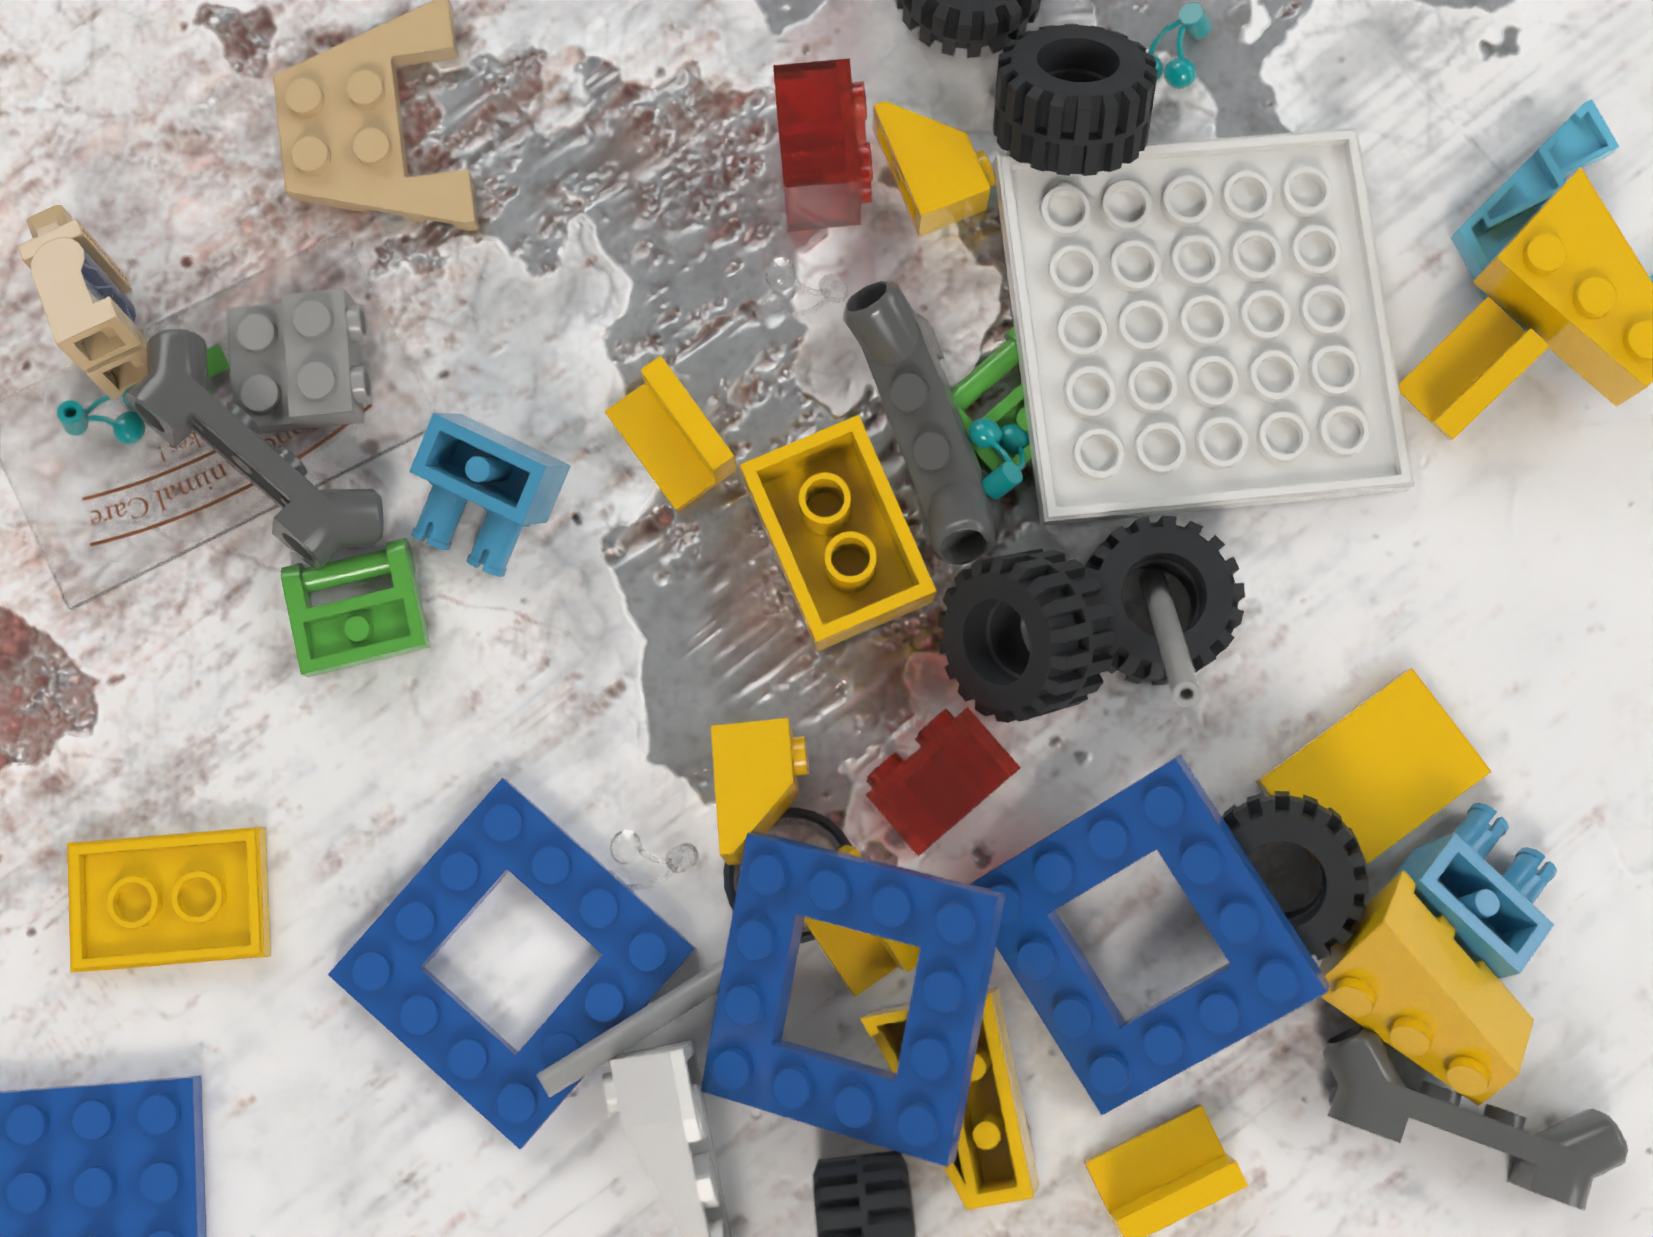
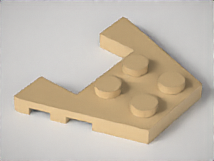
M433 0L273 75L285 192L292 200L368 213V210L402 215L404 220L421 223L431 220L454 224L456 229L467 231L479 230L474 182L469 169L413 177L408 176L396 68L404 65L459 58L453 7L449 0Z

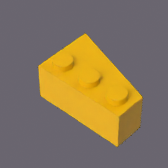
M1580 167L1544 203L1472 282L1527 330L1532 328L1550 345L1549 349L1617 407L1646 389L1653 382V282L1582 167Z
M1403 869L1365 905L1366 910L1361 922L1355 921L1352 926L1353 935L1344 945L1338 941L1330 947L1331 955L1323 958L1319 968L1331 986L1328 992L1320 997L1367 1030L1377 1033L1383 1041L1479 1107L1519 1076L1534 1019L1483 960L1475 963L1453 939L1456 929L1444 915L1435 918L1414 894L1417 884Z
M998 987L988 988L956 1160L948 1167L943 1166L967 1210L1034 1199L1039 1187L1037 1169ZM910 1004L871 1011L860 1018L869 1036H873L894 1073H897Z

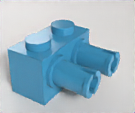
M433 413L409 471L433 485L411 535L419 541H424L425 538H428L426 544L438 549L449 550L468 500L480 505L488 512L466 562L475 568L480 567V564L484 566L481 571L503 577L507 571V564L523 526L530 527L532 524L548 522L571 465L463 414Z
M1474 803L1468 809L1467 815L1453 834L1414 848L1391 881L1404 869L1417 884L1414 894L1435 918L1444 915L1456 929L1453 939L1474 963L1483 960L1498 978H1504L1522 972L1555 925L1533 904L1548 882L1556 876L1557 869L1549 861L1539 870L1538 867L1546 856L1535 849L1525 847L1516 853L1515 859L1503 876L1500 875L1484 859L1500 837L1508 831L1509 825L1503 817H1499L1491 826L1489 822L1497 811L1486 804Z

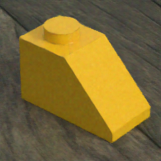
M887 101L873 105V132L919 237L987 210L991 191L990 187L995 185L994 172L986 153L983 150L974 151L967 133Z
M789 718L711 725L719 855L727 865L742 863L747 833L750 834L757 831L767 833L800 795L798 776L809 775L806 737H795Z

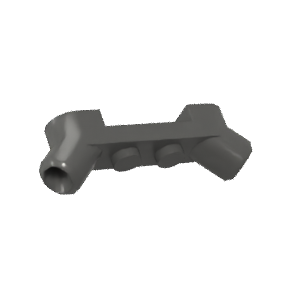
M879 281L867 285L848 299L843 312V320L863 350L927 516L931 550L938 559L948 564L963 565L975 562L987 555L995 545V533L1001 525L1003 515L1000 499L989 497L984 491L982 480L990 473L982 471L939 362V360L944 359V355L933 328L925 318L915 313L897 284Z
M167 329L159 331L149 339L147 343L148 375L125 394L129 405L141 419L174 448L194 431L277 504L282 510L273 518L272 534L310 566L322 569L341 547H373L382 539L383 504L381 496L374 489L319 490L304 477L308 473L307 469L293 453L282 446H279L276 450L272 449L256 434L259 431L257 424L243 409L234 403H230L225 407L209 393L207 344L200 335L185 329Z
M1363 1026L1348 1029L1330 1038L1322 1052L1338 1084L1327 1116L1401 1143L1408 1118L1510 1154L1515 1156L1507 1182L1585 1211L1593 1179L1626 1162L1628 1154L1626 1140L1615 1121L1604 1112L1586 1109L1534 1135L1523 1131L1526 1121L1524 1116L1487 1103L1483 1115H1479L1459 1107L1462 1099L1460 1093L1424 1080L1420 1092L1406 1088L1383 1040L1377 1033L1367 1030Z

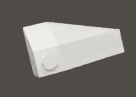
M691 1039L629 1052L612 1058L610 1060L612 1072L603 1073L602 1075L609 1113L619 1111L622 1128L682 1237H732L704 1092L700 1091L702 1082L694 1040Z

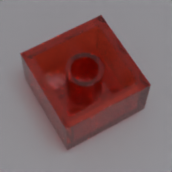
M850 58L773 65L787 230L799 231L861 225V204L872 203L871 181H873L870 141L866 142L865 120H867V106L864 81L852 82Z
M968 706L956 717L947 708L917 733L918 736L914 740L920 745L919 749L905 761L897 751L894 752L866 777V782L872 789L865 794L864 802L913 859L919 857L1021 769Z

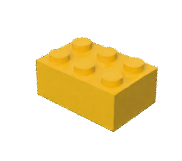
M859 415L740 464L744 484L817 652L933 603L937 590Z

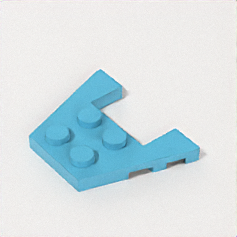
M1592 99L1583 103L1450 237L1473 279L1481 273L1544 203L1566 182V177L1574 174L1580 167L1584 169L1609 157L1619 148L1617 141ZM1479 288L1483 297H1488V295ZM1514 319L1525 331L1527 330L1516 319Z

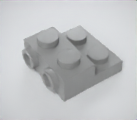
M344 288L282 294V303L226 308L231 401L243 409L255 421L259 428L256 434L365 423L363 403H370L372 400V383L368 367L360 363L359 343L367 342L368 339L367 318L362 304H356Z

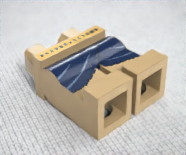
M62 205L52 206L30 216L26 220L33 239L17 247L22 261L31 269V274L56 345L82 371L85 370L86 374L113 400L122 396L127 388L139 383L148 375L147 343L149 339L139 328L135 327V307L125 295L131 292L132 288L125 273L77 219H72V216Z

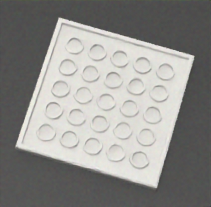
M1358 128L1149 143L1144 151L1139 152V157L1132 163L1122 164L1121 169L1112 172L1100 171L1097 175L1083 176L1081 174L1065 176L1056 175V172L1051 171L1042 172L1030 168L1028 163L1017 162L1010 157V154L996 155L993 169L1014 329L1017 338L1016 344L1040 526L1400 492L1414 487Z

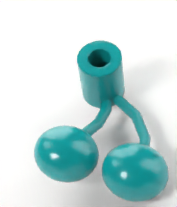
M1190 2L1184 5L1180 10L1179 19L1162 29L1151 43L1148 54L1153 55L1156 46L1167 32L1181 24L1176 41L1178 58L1171 60L1164 70V78L1173 88H1186L1195 81L1197 76L1196 66L1191 60L1185 58L1183 54L1182 41L1185 29L1194 39L1206 37L1212 29L1209 17L1201 4L1197 2ZM1153 55L1156 61L1155 69L1158 70L1157 79H1159L1163 74V64L1158 57Z
M132 385L131 387L127 388L122 395L125 404L130 409H132V407L127 402L125 394L135 385ZM108 395L96 399L85 410H83L80 403L74 400L64 401L57 408V416L64 431L73 436L83 434L88 429L89 422L100 421L113 427V434L120 443L131 445L137 443L143 437L146 426L145 421L136 412L132 411L120 414L116 420L101 415L87 416L98 405L111 400Z
M980 418L971 424L969 436L972 442L981 448L993 447L1005 461L982 480L985 493L993 499H1000L1022 481L1021 470L1025 467L1026 454L1023 449L1029 444V435L1017 424H1007L1000 429L999 425L993 420ZM1006 452L1018 453L1020 456L1019 464H1014Z

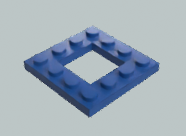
M1181 754L970 883V885L1006 893L996 948L1101 1116L1326 994L1331 986ZM1157 850L1229 963L1125 1021L1056 912V909Z
M502 778L328 975L521 1150L584 1078L582 1077L549 1098L536 1074L646 1007L696 947L507 779ZM508 872H511L602 954L601 958L519 1052L425 968Z
M759 831L747 833L700 1091L948 1167L956 1160L1006 893ZM805 917L920 947L897 1073L782 1040Z

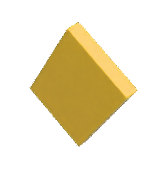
M1413 668L1393 679L1255 782L1265 796L1275 795V791H1289L1290 796L1303 798V794L1317 799L1318 804L1326 809L1331 807L1341 816L1345 825L1348 828L1351 827L1358 839L1365 863L1368 865L1492 771ZM1307 850L1311 857L1314 859V861L1317 863V865L1320 867V864L1316 857L1309 850Z
M254 827L67 843L70 973L271 956L266 828Z

